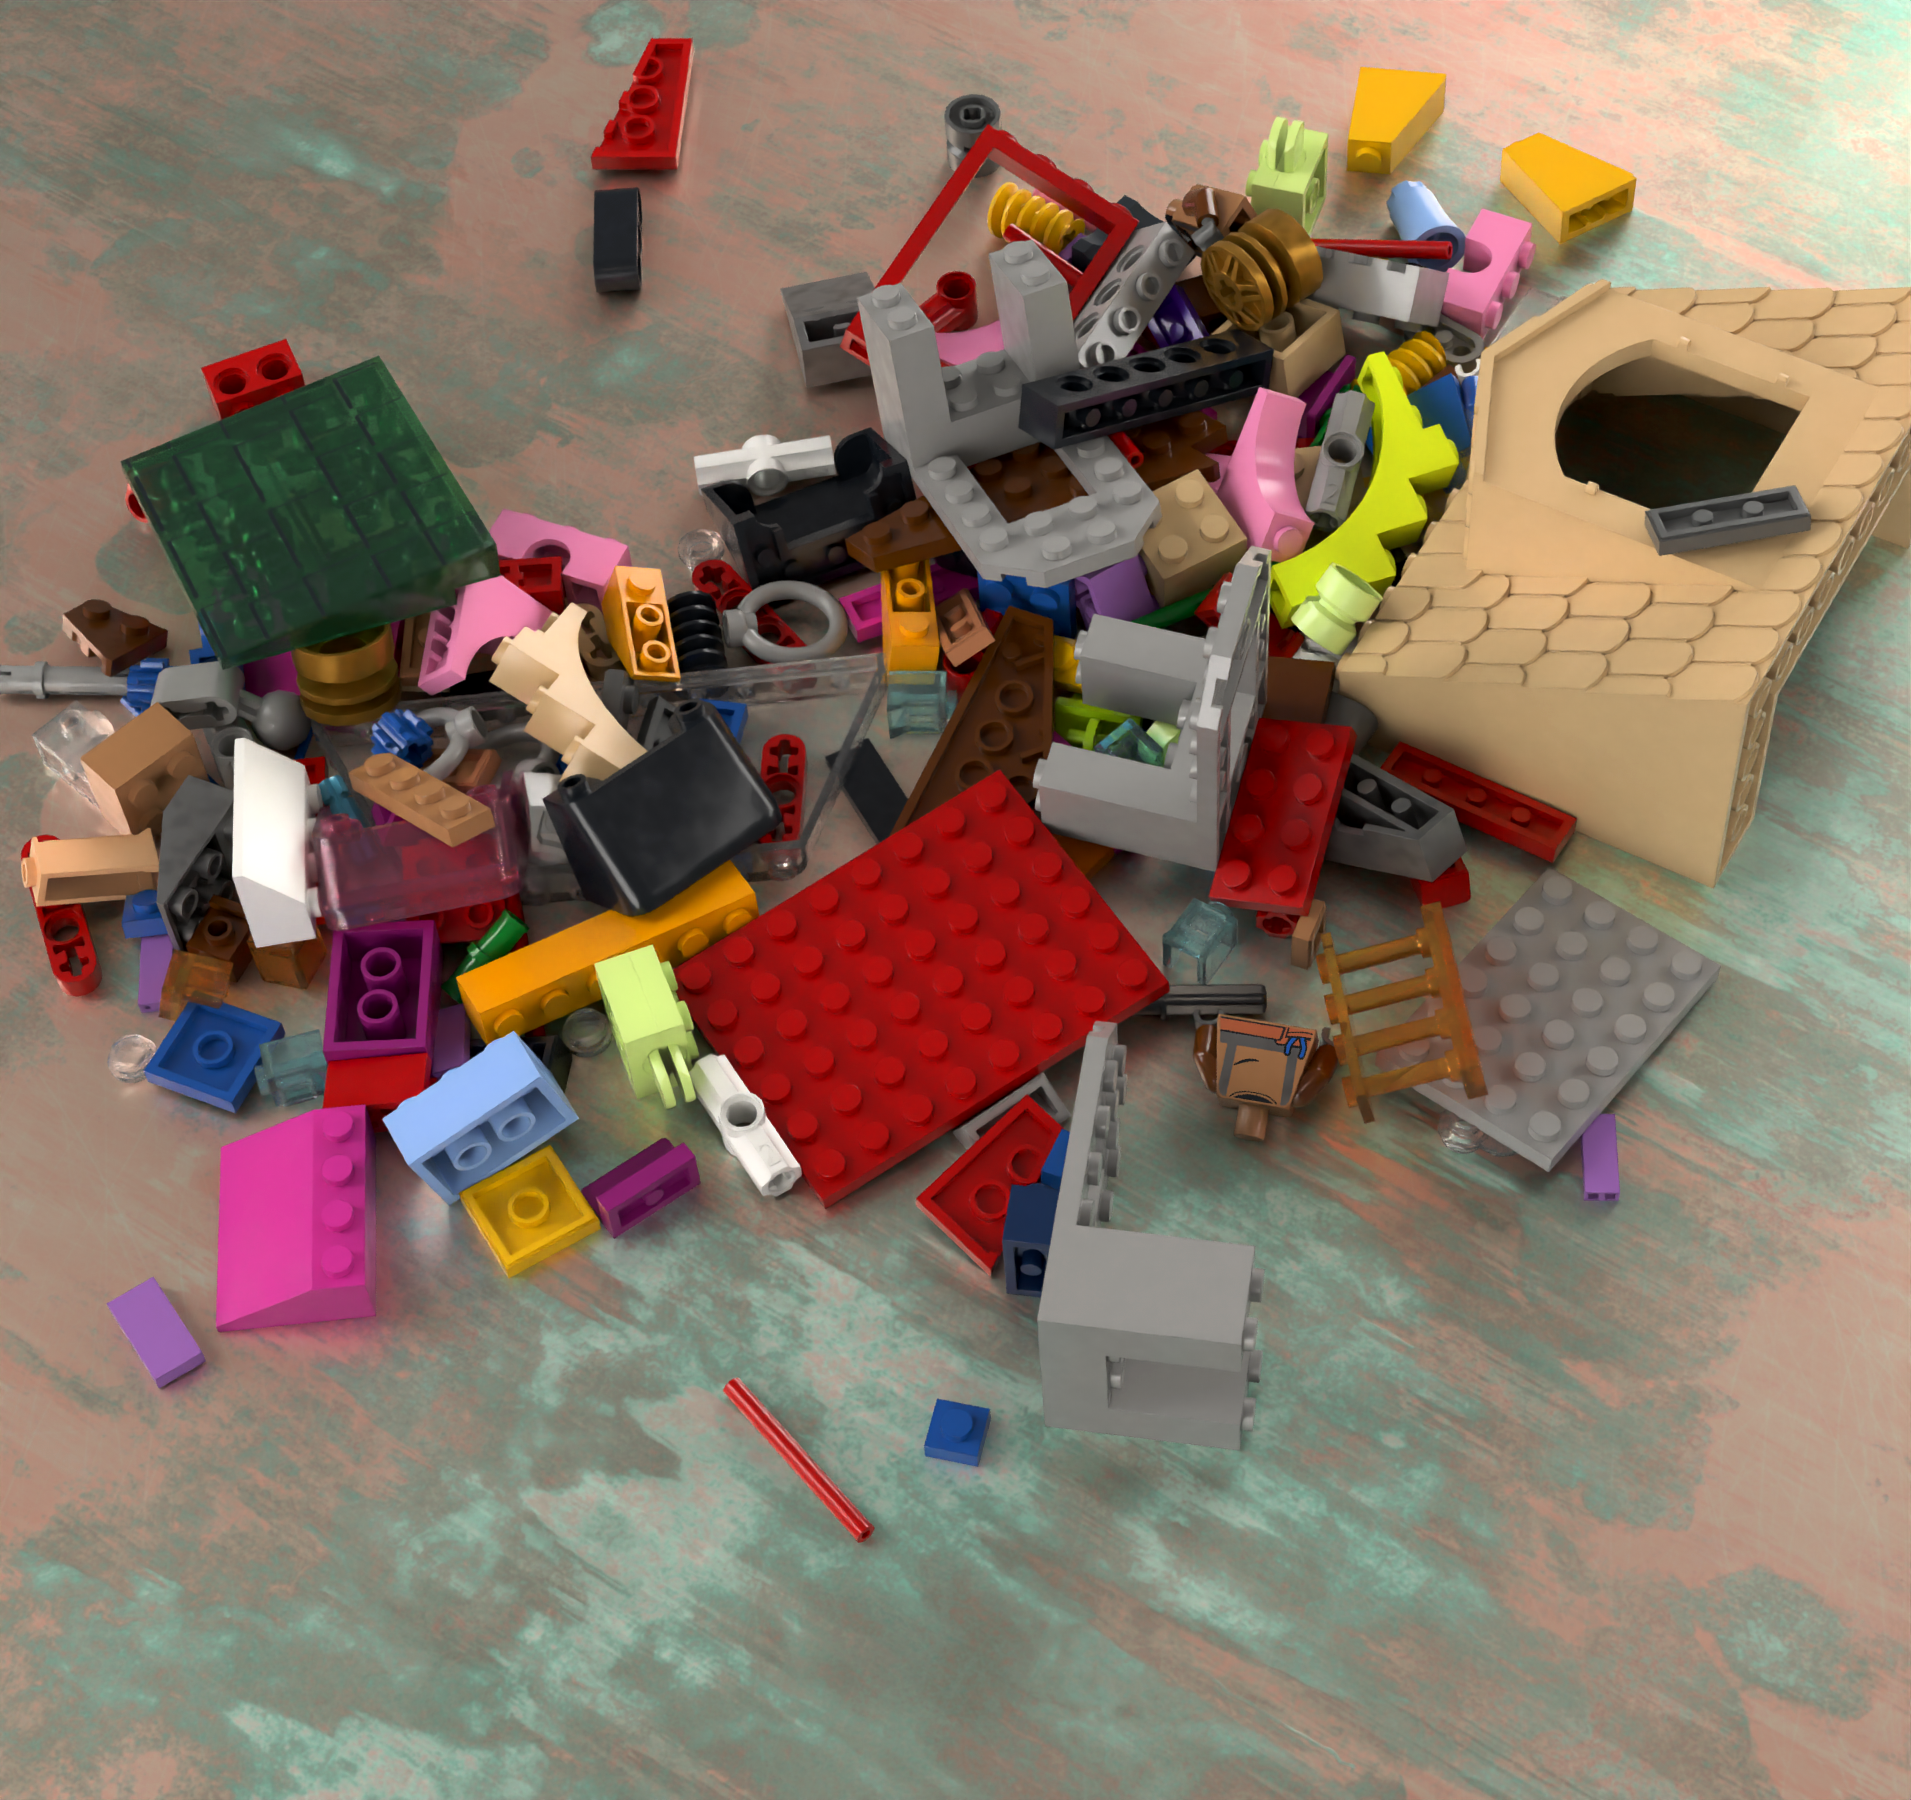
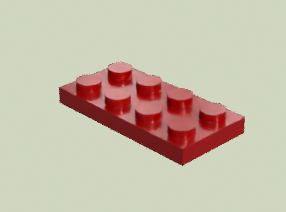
M1268 718L1258 719L1209 893V898L1214 905L1299 916L1309 915L1357 739V734L1351 726Z

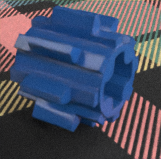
M146 658V660H141V665L133 664V666H130L127 677V700H129L131 708H141L142 713L150 707L159 672L165 668L174 667L169 666L170 659Z
M396 709L395 712H385L382 714V718L378 723H374L372 726V734L374 736L370 738L375 746L371 749V752L374 755L391 752L417 768H422L423 763L427 758H431L433 754L431 746L434 745V742L430 737L434 732L433 729L421 717L418 718L410 709H407L405 712L401 709Z

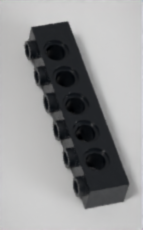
M1237 328L1022 384L1018 428L1055 450L1257 394L1259 387L1269 389L1274 349Z

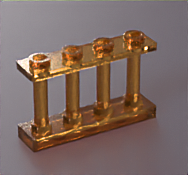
M1440 901L1420 906L1425 927L1415 929V935L1338 954L1331 932L1321 934L1324 953L1315 955L1323 985L1331 983L1333 991L1331 994L1324 995L1331 1025L1340 1024L1342 1033L1333 1036L1337 1058L1340 1066L1348 1065L1350 1076L1341 1078L1349 1108L1359 1106L1365 1124L1375 1121L1371 1097L1449 1077L1452 1082L1462 1080L1468 1100L1489 1095L1450 932ZM1422 954L1423 959L1432 957L1434 967L1425 969V975L1352 994L1347 993L1344 974ZM1430 994L1432 999L1442 998L1444 1008L1434 1010V1016L1360 1035L1356 1034L1353 1014ZM1440 1035L1442 1040L1450 1038L1452 1040L1453 1049L1444 1051L1445 1057L1368 1077L1365 1076L1361 1057L1363 1055Z

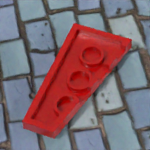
M693 38L650 39L632 74L633 83L629 91L623 92L618 102L619 110L614 120H609L603 131L604 140L600 147H595L590 157L592 169L678 170L694 57Z

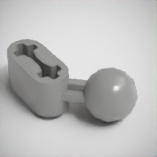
M224 661L174 666L163 669L158 674L150 704L151 707L158 702L188 730L228 725L235 720L236 716L251 721L252 730L257 739L268 748L283 751L294 748L305 741L312 727V719L306 716L301 707L300 697L296 693L277 690L260 697L243 690L245 682L244 673L237 666Z

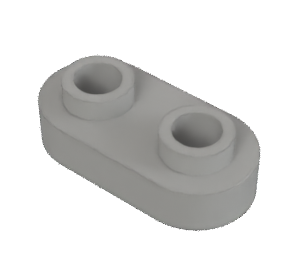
M1440 314L1438 327L1422 326L1421 331L1432 333L1441 343L1446 354V366L1449 364L1455 368V366L1460 364L1464 373H1470L1476 369L1477 363L1475 359H1481V352L1484 350V341L1480 335L1443 314ZM1404 330V341L1412 339L1417 332Z

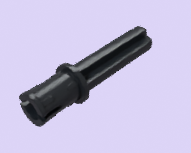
M1262 984L1169 985L1170 992L1164 994L1132 1016L1160 1015V1019L1163 1021L1166 1020V1015H1193L1197 1009L1201 1010V1015H1218V1009H1222L1224 1015H1262L1266 1012L1267 991Z

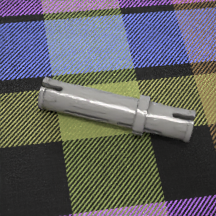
M37 661L34 666L0 664V694H34L36 699H47L49 695L127 696L129 668L112 677H108L103 674L101 667L50 666L47 661Z

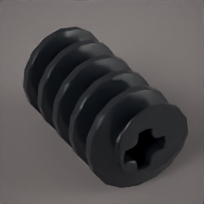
M703 591L679 593L667 600L681 677L679 682L670 683L677 693L685 697L696 699L710 698L724 691L730 682L727 659L724 655L725 648L722 641V632L719 626L718 613L716 612V601L709 593Z

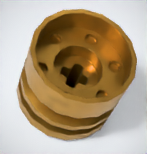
M1279 209L1265 210L1239 228L1238 232H1231L1221 241H1217L1203 252L1200 263L1204 283L1214 303L1233 324L1247 331H1257L1269 321L1282 314L1286 307L1292 308L1321 288L1323 280L1322 262L1314 242L1306 230L1291 215Z
M345 602L322 606L327 614L323 617L318 608L300 616L290 627L288 639L293 664L298 672L296 681L300 690V703L307 717L318 723L332 726L358 725L376 720L385 712H390L399 703L402 687L398 677V664L393 657L395 646L391 623L384 611L369 604Z

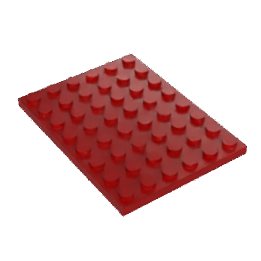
M1000 769L673 969L678 990H676L679 1001H685L693 1024L715 1055H725L750 1093L757 1095L762 1100L767 1118L800 1165L802 1177L825 1209L1086 1044L1088 1033L1090 1031L1093 1032V1025L1096 1021L1112 1022L1118 1025L1164 994L1170 992L1169 981Z

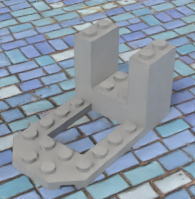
M1031 239L1028 241L1012 242L1006 245L1004 249L988 254L1004 350L986 352L977 359L956 366L941 368L934 326L901 283L877 287L872 293L857 297L885 441L907 460L911 478L983 579L1002 582L1006 575L1026 577L1028 586L1048 588L1136 557L1144 545L1143 536L1148 528L1154 529L1162 514L1158 498L1107 435L1054 450L1089 496L1076 497L1066 504L1045 511L1030 513L1025 518L1011 523L1006 522L967 468L970 465L1040 442L1018 428L1022 384L1080 369L1067 281Z
M1250 546L1236 564L1232 581H1224L1219 593L1217 612L1221 613L1218 628L1210 626L1206 639L1093 613L1088 631L1080 630L1074 649V659L1079 660L1075 683L1082 684L1083 704L1177 725V729H1181L1178 744L1170 742L1164 768L1052 742L1047 760L1042 758L1038 760L1033 778V788L1038 789L1035 811L1041 812L1042 823L1050 833L1216 872L1258 719L1262 718L1267 702L1272 550Z
M1096 1021L1093 1025V1032L1090 1031L1086 1038L1037 1317L1045 1426L1240 1451L1242 1431H1253L1256 1398H1249L1247 1395L1249 1382H1260L1263 1350L1255 1349L1258 1318L1249 1317L1251 1302L1261 1303L1265 1269L1255 1268V1246L1100 1228L1101 1221L1110 1222L1112 1216L1114 1191L1107 1190L1109 1177H1118L1121 1146H1118L1120 1118H1117L1118 1105L1125 1104L1128 1075L1124 1074L1127 1046L1118 1044L1117 1023Z

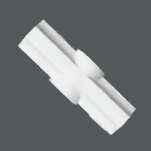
M757 435L748 439L742 446V449L694 456L700 496L702 495L701 489L728 480L740 482L755 495L771 496L784 490L787 483L791 481L836 475L830 435L783 443L775 436Z
M711 1053L696 1061L695 1066L689 1072L695 1095L721 1132L726 1150L732 1155L737 1156L763 1196L774 1195L776 1197L791 1189L794 1182L802 1176V1170L767 1118L762 1100L757 1095L750 1093L725 1055L716 1056ZM743 1122H750V1123H751L750 1125L745 1126V1127H737V1126H736V1125H738V1124H740V1123H743Z

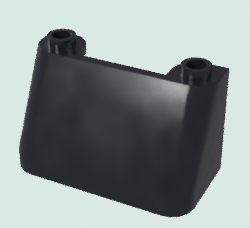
M870 427L845 437L836 446L834 463L838 476L756 506L749 490L737 481H722L705 487L701 491L710 517L752 591L764 584L784 580L802 581L817 586L866 568L865 565L848 555L845 539L861 531L866 525L877 522L900 509L905 503L917 499L907 460Z
M691 699L679 704L674 709L675 714L668 720V725L673 735L605 780L586 777L583 774L572 775L563 779L558 784L557 790L542 799L585 900L627 916L649 913L780 825L783 819L776 798L716 707L709 702Z

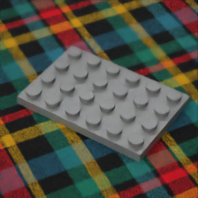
M1548 867L1376 1054L1375 1066L1547 1172H1550L1718 979L1721 965L1553 868Z

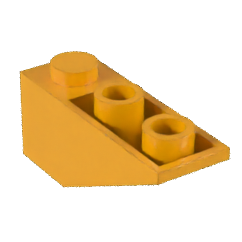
M929 559L881 572L883 657L887 686L934 687L940 642Z
M615 566L601 603L608 641L632 679L679 682L681 677L661 569Z

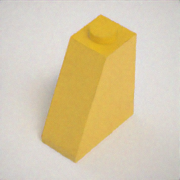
M1360 67L1348 135L1347 171L1390 175L1444 112L1447 74Z
M1540 132L1521 141H1516L1502 149L1500 182L1559 244L1633 210L1637 178L1626 170Z

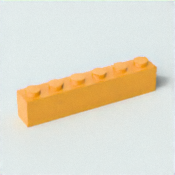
M729 859L649 913L627 916L611 909L457 976L456 980L464 1010L486 1045L496 1039L505 1037L512 1031H515L520 1036L601 1000L602 996L594 963L653 944L659 962L669 961L672 968L676 967L759 917L756 895Z

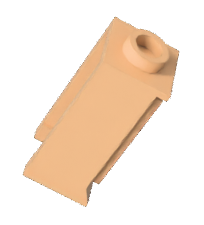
M147 828L137 835L101 836L38 842L37 837H32L30 855L27 858H22L21 862L24 887H32L37 907L126 899V895H134L144 890H156L151 872L159 871V858L151 828Z

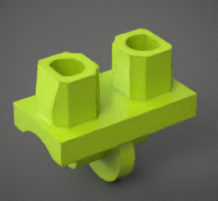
M1075 693L1071 698L1058 696L1055 703L1054 731L1073 747L1133 760L1138 759L1141 749L1143 717L1083 704L1082 694Z

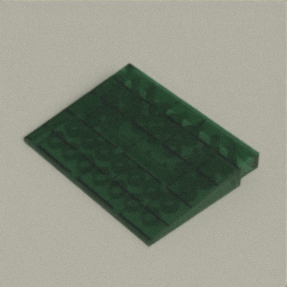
M380 356L371 358L120 461L122 471L223 670L457 605L455 588L501 576L497 545Z

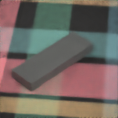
M1796 485L1647 510L1645 511V527L1658 555L1662 556L1809 531L1811 529V514Z

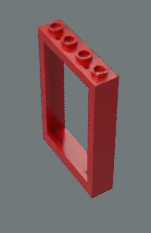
M987 124L874 289L883 285L902 283L986 159L989 158L1108 235L1069 294L1074 321L1136 230L1140 221L1132 217L1130 211L1123 205L1111 203L1096 194L1087 182L1078 178L1073 179L1059 170L1048 157L1034 154L1020 145L1018 140L1009 132L997 130ZM858 311L845 331L840 348L870 366L860 312ZM940 360L941 368L949 366Z

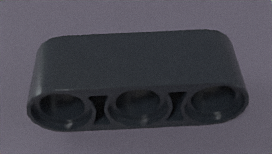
M639 187L595 190L593 269L597 293L642 289V204Z

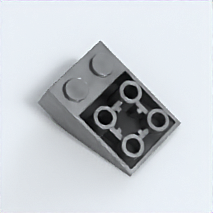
M867 272L780 289L806 388L872 375L870 366L840 348L847 327L859 311L857 297L869 294L875 288Z
M191 775L187 776L163 811L157 889V906L178 960L183 962L189 957L186 944L209 911V900L213 894L231 900L235 888L232 878L234 790Z

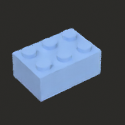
M512 1031L505 1037L489 1043L483 1052L462 1066L446 1072L438 1082L417 1096L404 1100L395 1111L384 1117L383 1121L408 1166L450 1206L460 1199L459 1192L505 1169L579 1118L550 1070L515 1031Z

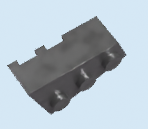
M1352 754L1324 860L1433 882L1467 852L1454 809L1359 756Z

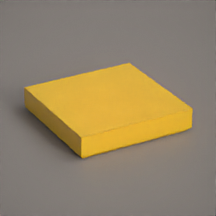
M551 1145L459 1192L461 1203L508 1278L601 1229L598 1217Z

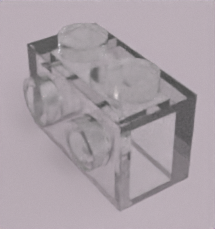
M76 700L33 733L32 736L43 763L99 809L80 757L111 736L115 731L109 720L100 711L94 710L90 712Z

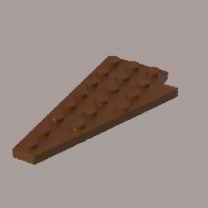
M1198 410L1124 431L1144 455L1142 465L1135 468V471L1151 491L1163 487L1197 469L1208 483L1220 479L1219 463L1205 454L1228 442L1226 425ZM1041 441L979 462L975 467L969 469L1007 523L1025 518L1033 512L1045 511L1066 504L1079 496H1089L1058 454ZM924 495L914 501L905 503L900 509L877 522L866 525L861 531L845 539L848 555L875 573L962 550Z
M1009 605L993 635L996 641L988 645L889 837L999 769L1042 822L1041 812L1035 811L1038 789L1033 788V778L1038 760L1040 758L1047 760L1052 742H1054L1055 630L1053 619Z

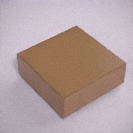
M1313 898L1309 915L1300 916L1292 934L1291 965L1306 970L1312 966L1326 932L1327 906H1325L1324 901Z

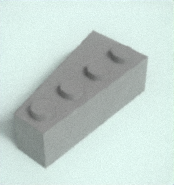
M1316 246L1322 262L1323 280L1321 288L1308 296L1307 299L1335 309L1354 310L1352 319L1379 324L1380 316L1396 319L1394 328L1412 332H1420L1423 325L1438 327L1449 273Z

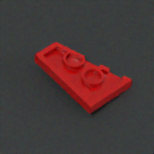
M1026 1094L916 1198V1206L991 1277L1003 1253L1002 1237L1012 1184L1028 1186L1040 1182L1041 1169L1061 1130L1064 1128Z

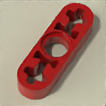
M792 734L773 736L764 744L762 749L760 776L772 794L779 790H788L795 794L791 802L778 805L783 819L781 822L784 823L785 829L782 841H773L776 837V828L757 841L761 855L774 862L792 859L799 853L802 847L808 761L804 742ZM785 754L791 755L788 758V773L781 772L779 765L782 755Z

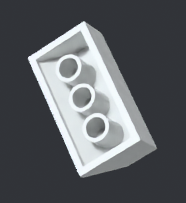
M239 738L235 739L232 878L255 946L259 948L315 939L316 917H323L324 915L322 895L319 887H316V882H321L324 878L319 852H316L317 847H323L322 828L319 818L316 817V813L323 812L320 787L318 784H310L305 765L249 739Z

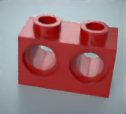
M287 339L201 368L210 399L228 433L289 413L288 411L310 403L303 374ZM284 396L288 404L284 405L280 397Z

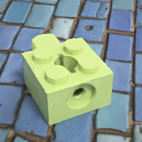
M1280 116L1275 118L1269 140L1264 139L1261 144L1258 157L1259 167L1257 170L1250 171L1246 182L1245 195L1251 197L1250 204L1257 215L1267 209H1279L1291 215L1311 236L1326 199L1328 133L1304 129V121L1294 120L1291 126H1289L1287 118Z
M652 944L594 963L606 1018L636 1098L640 1099L659 1092L667 1110L676 1107L672 1088L679 1086L685 1103L696 1100L689 1072L693 1068L691 1060L699 1058V1052L691 1030H694L688 1007L684 1000L679 1001L676 993L678 986L670 962L660 963Z

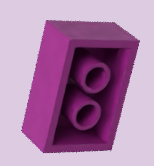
M434 920L334 924L323 1054L327 1065L328 1061L428 1053L431 1058L430 1078H434L432 1065L441 1004L444 952Z

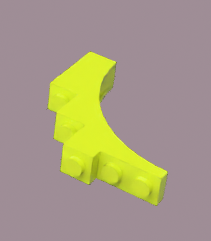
M1385 351L1368 355L1357 379L1362 393L1366 394L1367 398L1375 403L1371 420L1373 463L1366 494L1351 516L1333 534L1304 553L1272 566L1270 605L1282 629L1295 625L1291 618L1307 596L1319 595L1315 585L1332 562L1358 575L1383 597L1396 576V564L1389 550L1417 542L1428 520L1427 506L1421 495L1448 487L1459 465L1457 448L1452 440H1447L1441 425L1438 424L1423 429L1421 414L1416 406L1410 404L1403 390L1402 376L1399 370L1391 365Z

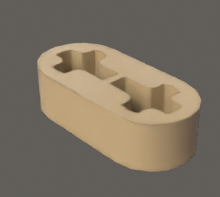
M588 603L576 604L588 612L581 624L586 628L591 627L592 631L591 634L587 635L582 627H580L578 633V649L586 673L592 679L604 681L605 671H608V669L626 670L607 639L602 612L596 606ZM601 649L610 660L605 661L604 658L597 657L596 651Z

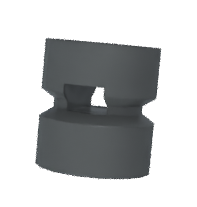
M977 94L964 95L953 100L946 107L944 119L947 136V159L950 168L954 172L956 171L987 124L997 130H1002L1001 112L998 104L993 99ZM987 158L974 178L988 176L995 172L1000 165Z

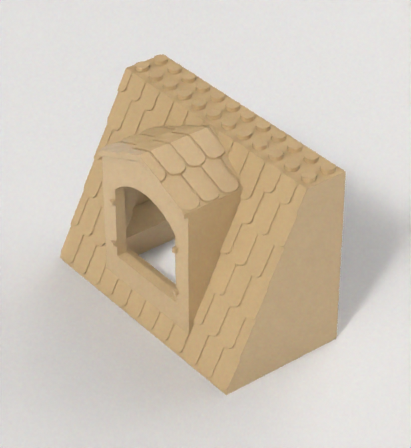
M1600 279L1594 284L1589 283L1541 316H1533L1481 352L1474 404L1470 464L1466 473L1465 483L1460 490L1456 488L1452 490L1445 504L1444 515L1439 522L1433 520L1430 523L1423 539L1422 548L1418 554L1411 553L1402 569L1401 580L1396 587L1389 586L1380 603L1379 613L1374 620L1368 619L1363 624L1356 648L1352 654L1346 652L1336 668L1335 679L1339 681L1338 694L1366 706L1378 720V729L1367 744L1391 754L1400 741L1577 818L1576 832L1714 889L1755 817L1777 698L1783 685L1870 536L1878 537L1907 549L1911 545V287L1835 291L1828 287L1771 290L1770 287L1694 290L1691 287L1636 290L1635 287L1610 288V281ZM1591 390H1597L1598 393H1613L1614 396L1682 395L1787 434L1752 492L1796 485L1811 514V529L1809 531L1659 556L1645 527V511L1651 509L1599 489V484L1589 481L1588 484H1584L1564 476L1555 448V433L1559 421L1566 408L1574 401L1583 398Z

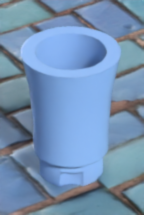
M1405 180L1397 184L1391 190V196L1386 203L1390 212V218L1401 240L1451 241L1453 247L1450 260L1408 259V263H1416L1428 269L1446 272L1448 268L1455 266L1464 255L1465 234L1450 220L1439 205L1434 194L1421 181L1410 182Z

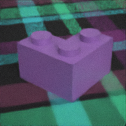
M1139 553L1131 559L1075 578L1076 607L1080 610L1087 631L1093 613L1130 622L1160 609L1157 600L1149 592L1144 577L1147 574V568Z

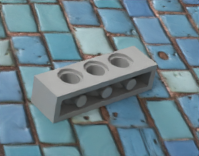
M1166 221L1133 232L1073 321L1080 369L1125 358L1195 254V251Z

